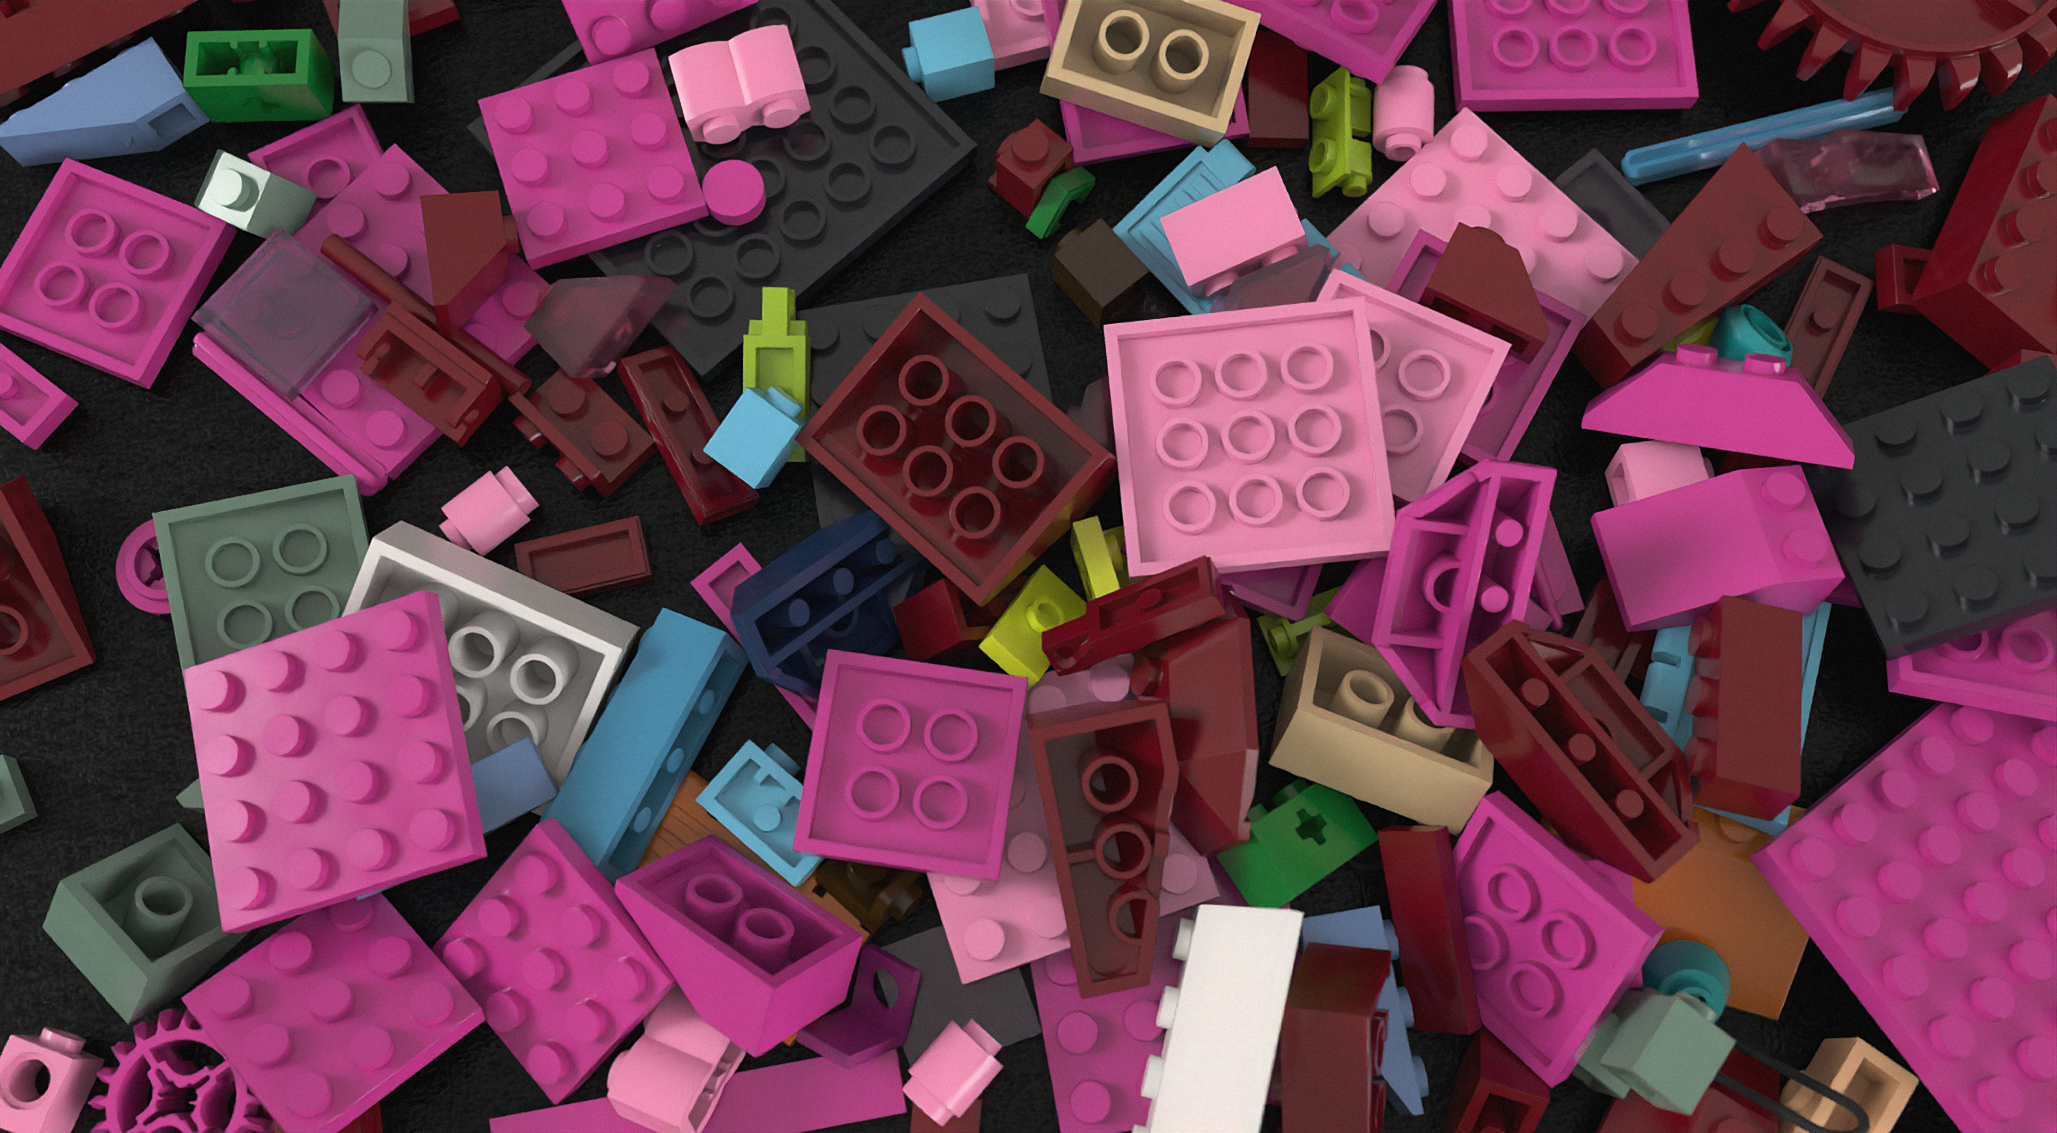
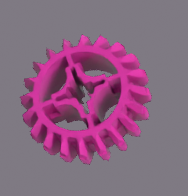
M167 1009L160 1012L158 1026L153 1022H141L133 1026L136 1044L119 1042L111 1047L116 1058L121 1063L119 1067H104L96 1073L103 1082L110 1084L108 1095L95 1096L88 1102L93 1108L106 1109L107 1120L99 1122L90 1131L91 1133H176L179 1130L183 1133H274L273 1121L266 1118L262 1103L188 1009L184 1015L178 1009ZM202 1042L218 1051L226 1061L219 1066H206L200 1070L194 1061H185L178 1050L189 1044ZM152 1083L153 1098L147 1107L148 1092ZM200 1087L196 1090L197 1101L189 1102L196 1106L194 1111L181 1113L186 1109L185 1099L193 1098L186 1094L188 1089ZM236 1090V1105L233 1117L230 1120L228 1101L231 1094Z

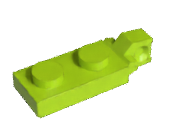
M763 287L762 320H750L749 334L743 335V392L747 387L761 388L767 392L771 385H774L803 406L798 416L809 422L811 337L808 336V321L796 320L794 289L789 287ZM799 444L787 462H809V453Z

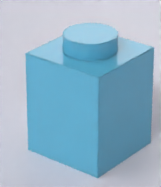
M978 6L909 23L911 47L902 49L906 73L915 84L921 83L923 92L933 102L995 88L994 56Z
M771 385L767 392L761 388L747 387L703 451L754 489L769 487L799 445L795 437L808 423L798 416L803 406L774 385Z

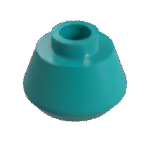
M1748 304L1727 307L1722 312L1708 341V347L1718 350L1717 358L1744 361L1746 354L1761 353L1784 358L1787 360L1786 367L1789 368L1791 365L1793 347L1787 336L1768 316Z
M1676 940L1664 943L1650 952L1641 966L1643 987L1636 988V991L1642 992L1645 987H1648L1663 995L1675 996L1677 991L1685 992L1710 1007L1717 1015L1716 1021L1721 1016L1731 991V976L1724 960L1712 948L1696 941Z

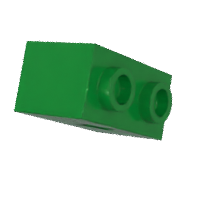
M311 29L188 32L183 88L212 123L324 120L333 116L336 66Z
M1300 777L1270 798L1276 806L1275 810L1268 813L1262 803L1250 809L1246 815L1251 822L1249 841L1229 849L1216 857L1250 907L1279 909L1377 841L1379 837L1350 795L1317 782L1309 786L1304 777Z

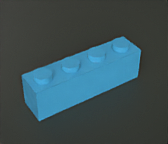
M664 607L653 626L643 634L639 642L638 653L621 683L617 684L610 692L603 715L590 738L578 749L574 757L573 768L556 798L546 806L540 818L541 823L555 817L610 884L616 885L617 879L635 871L750 659L747 653L727 632Z

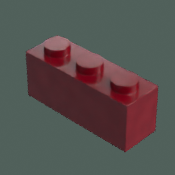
M1722 595L1704 617L1699 616L1695 619L1688 638V653L1691 656H1695V676L1690 681L1685 698V711L1688 715L1693 716L1692 736L1684 750L1693 804L1771 822L1800 796L1802 612Z

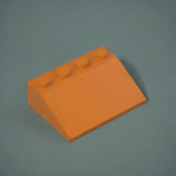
M1693 805V821L1698 822L1701 841L1655 882L1646 884L1632 877L1634 904L1665 929L1653 949L1664 943L1676 940H1690L1707 945L1721 956L1731 976V991L1725 1007L1769 1020H1778L1809 939V934L1749 858L1750 855L1774 835ZM1791 805L1787 825L1806 809ZM1542 815L1540 825L1550 834H1558Z

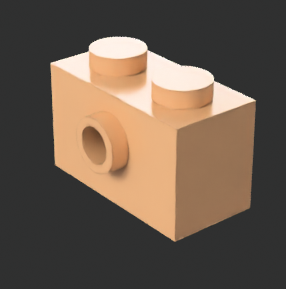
M1859 1037L1824 1039L1806 1071L1800 1070L1801 1073L1858 1103L1869 1116L1870 1128L1867 1133H1889L1920 1079ZM1792 1079L1787 1082L1781 1093L1780 1104L1819 1126L1830 1130L1849 1131L1858 1125V1119L1851 1111ZM1778 1116V1127L1775 1133H1809Z

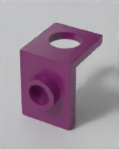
M873 944L864 946L851 1007L812 1021L798 1031L796 1041L845 1069L865 1063L874 1057L905 1045L921 974L920 969ZM879 969L889 972L897 983L898 1000L894 1007H887L882 1004L874 992L873 980Z

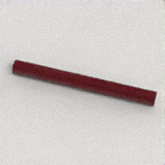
M332 234L325 239L320 249L324 256L388 304L395 301L438 333L433 305L338 234ZM462 327L452 337L444 338L490 372L502 389L509 395L516 390L524 395L530 388L532 380Z

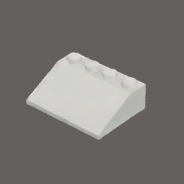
M402 520L374 536L342 617L421 590L437 594L470 765L531 736L560 790L573 768L574 757L578 749L590 738L606 706L608 696L617 684L640 627ZM551 801L534 809L531 812L541 816L544 809Z
M1200 904L1193 910L1191 920L1180 917L1171 952V958L1182 960L1177 986L1175 988L1165 985L1156 1020L1157 1027L1167 1029L1161 1057L1149 1055L1141 1087V1096L1151 1098L1152 1100L1146 1127L1134 1124L1132 1133L1259 1132L1303 913L1289 909Z

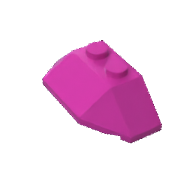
M1680 344L1678 345L1677 352L1663 350L1616 385L1606 389L1590 400L1582 419L1581 428L1846 469L1853 468L1855 459L1851 438L1799 370L1786 367V359L1769 354L1749 353L1745 355L1744 361L1717 358L1718 350L1711 347Z
M1485 459L1397 511L1371 642L1434 725L1475 729L1460 660L1512 619L1524 621L1557 474V469L1553 467Z

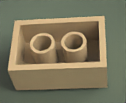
M1067 0L1039 93L1212 149L1226 134L1261 14L1221 0Z
M1313 624L1285 678L1268 764L1351 795L1358 800L1369 802L1408 817L1420 824L1448 826L1449 834L1458 837L1492 785L1494 756L1477 737L1476 729L1434 725L1376 648Z

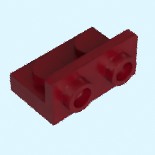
M571 359L527 399L518 390L507 398L520 415L512 424L538 450L548 443L562 457L555 466L581 492L591 485L606 500L659 450L653 438Z

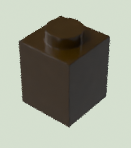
M1102 218L1086 230L1082 227L1072 230L1056 246L1053 262V280L1099 331L1104 328V325H1108L1145 296L1149 277L1148 268Z

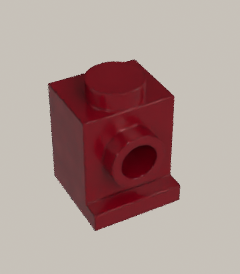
M1036 118L1028 128L1013 132L1001 144L995 157L996 172L988 179V186L1030 219L1051 180L1072 170L1074 147Z

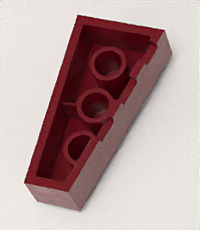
M0 0V107L28 93L31 88L27 83L48 73L52 78L62 76L81 65L85 61L83 56L103 46L106 49L114 48L138 34V29L157 20L169 19L184 11L198 0Z
M2051 93L1990 121L1911 300L1915 309L1990 370L1997 367L2020 349L2056 354L2057 99Z
M1742 142L1581 329L1570 349L1605 391L1663 350H1672L1676 345L1708 323L1710 324L1716 320L1727 307L1738 305L1792 268L1824 236L1749 147Z
M1308 942L1287 990L1277 1042L1281 1043V1063L1277 1062L1273 1070L1271 1101L1273 1106L1282 1107L1283 1126L1278 1125L1275 1133H1382L1386 1107L1387 1080L1375 1079L1373 1075L1379 1076L1382 1069L1385 1041L1388 1039L1389 1009L1376 1007L1386 978L1391 976L1392 950Z

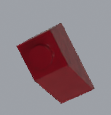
M498 190L420 196L438 334L443 338L452 337L509 278L507 253L519 252L515 216L502 215Z
M1459 222L1418 304L1511 343L1508 355L1530 365L1545 344L1551 331L1518 249L1506 244L1504 239L1493 230L1480 226L1470 227Z
M1031 575L1017 576L984 607L974 602L949 578L941 579L894 606L893 611L908 661L936 665H954L987 655L979 648V645Z
M1482 1024V1028L1475 1032L1458 1068L1443 1133H1533L1550 1100L1549 1085Z

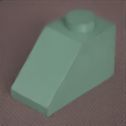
M340 0L338 46L343 102L415 103L408 1Z
M218 149L194 204L198 209L245 231L284 245L305 225L318 194Z

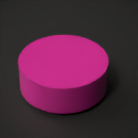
M727 160L720 162L708 171L703 180L702 194L707 209L721 223L727 225L746 224L754 220L765 206L766 191L763 179L758 170L745 161Z

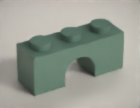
M1645 987L1642 992L1626 989L1571 1074L1595 1092L1624 1099L1630 1088H1632L1655 1107L1691 1115L1736 1041L1713 1024L1717 1015L1710 1007L1685 992L1677 991L1675 996L1663 995L1648 987Z

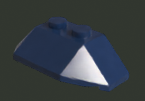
M870 509L820 529L735 586L730 617L757 677L806 700L818 702L828 649L882 656L899 643L902 638L893 607L923 590L926 570L932 568L933 564L874 510Z

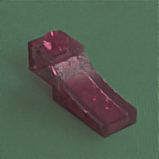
M1838 129L1821 141L1776 138L1754 153L1805 215L1814 211L1858 203L1887 200H1921L1940 189L1922 135Z

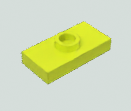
M1043 564L1031 575L979 645V648L1009 675L1028 678V691L1042 678L1051 665L1042 650L1041 632L1082 617L1086 613V602Z

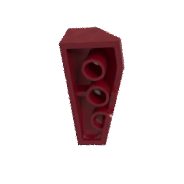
M1166 701L1088 702L1025 715L1081 999L1149 986L1161 906L1159 899L1164 862L1169 848L1171 811L1179 775Z

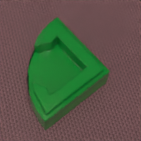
M1081 166L1053 178L1025 227L1040 239L1050 236L1062 226L1059 220L1070 201L1074 199L1081 205L1095 185L1094 181L1096 178Z

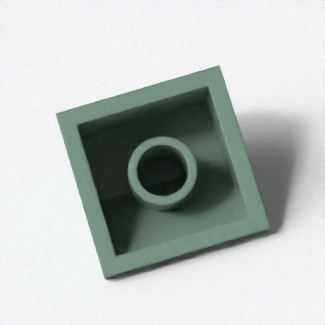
M179 823L60 880L42 927L128 1025L186 992L251 931L248 930L241 933L222 931L212 859Z

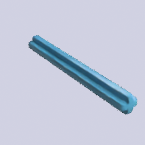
M1893 86L1862 93L1853 102L1843 100L1842 98L1630 150L1626 153L1625 158L1621 160V168L1626 182L1637 186L1722 165L1742 142L1749 147L1755 156L1896 122L1908 111V107L1904 112L1894 111Z

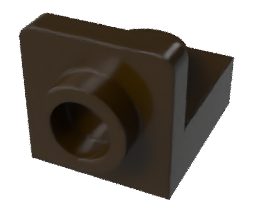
M830 859L824 864L815 879L820 886L873 934L891 916L899 923L902 922L917 907L926 894V891L920 887L926 874L925 872Z

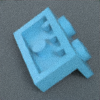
M749 739L695 800L798 890L825 859L823 857L796 854L792 850L803 785L794 776L801 768L773 743L763 752Z

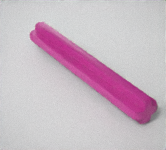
M211 326L204 333L199 332L194 337L195 345L192 352L198 359L339 476L354 474L358 480L360 493L363 496L371 497L386 487L389 476L386 474V468L383 464L362 448L360 450L309 401L219 327Z

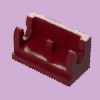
M392 301L385 309L386 313L365 335L355 351V354L364 360L359 369L462 447L502 401L506 393L490 372L395 301Z

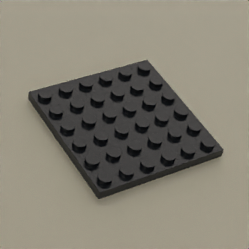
M759 0L756 3L650 48L654 47L701 190L706 174L716 164L727 160L745 161L754 166L763 179L766 203L762 212L754 220L742 225L721 223L709 213V216L584 254V257L653 330L676 350L689 365L690 369L707 385L743 354V335L749 334L750 320H762L763 287H789L794 289L797 309L978 156L977 144L831 0ZM773 25H787L811 110L800 115L797 121L785 127L770 128L766 125H753L741 131L736 139L727 143L710 144L706 141L694 142L684 117L668 57L678 51L698 44L729 41L735 36L753 29ZM579 39L515 89L590 67L591 65ZM481 115L470 123L467 129L472 138L496 162L486 125Z

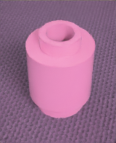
M1401 65L1393 67L1382 85L1377 84L1374 88L1373 146L1391 160L1408 161L1416 153H1421V148L1425 144L1434 142V87L1428 81V74L1425 70L1416 66Z
M506 466L495 475L491 471L487 472L441 507L448 519L439 527L453 544L468 551L474 548L480 556L484 557L531 520L527 515L536 509L539 504L508 466Z
M972 1018L964 1028H961L956 1022L951 1020L908 1070L912 1078L902 1090L927 1115L943 1127L954 1114L960 1118L1004 1067L994 1058L1002 1045Z

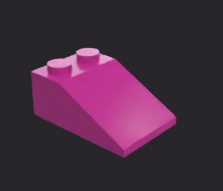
M1801 465L1736 470L1640 499L1639 501L1594 513L1590 519L1626 632L1692 626L1695 619L1699 616L1704 617L1722 595L1802 612L1803 616H1811L1845 578Z
M712 834L616 880L614 892L701 1018L755 1058L845 1001L863 935Z

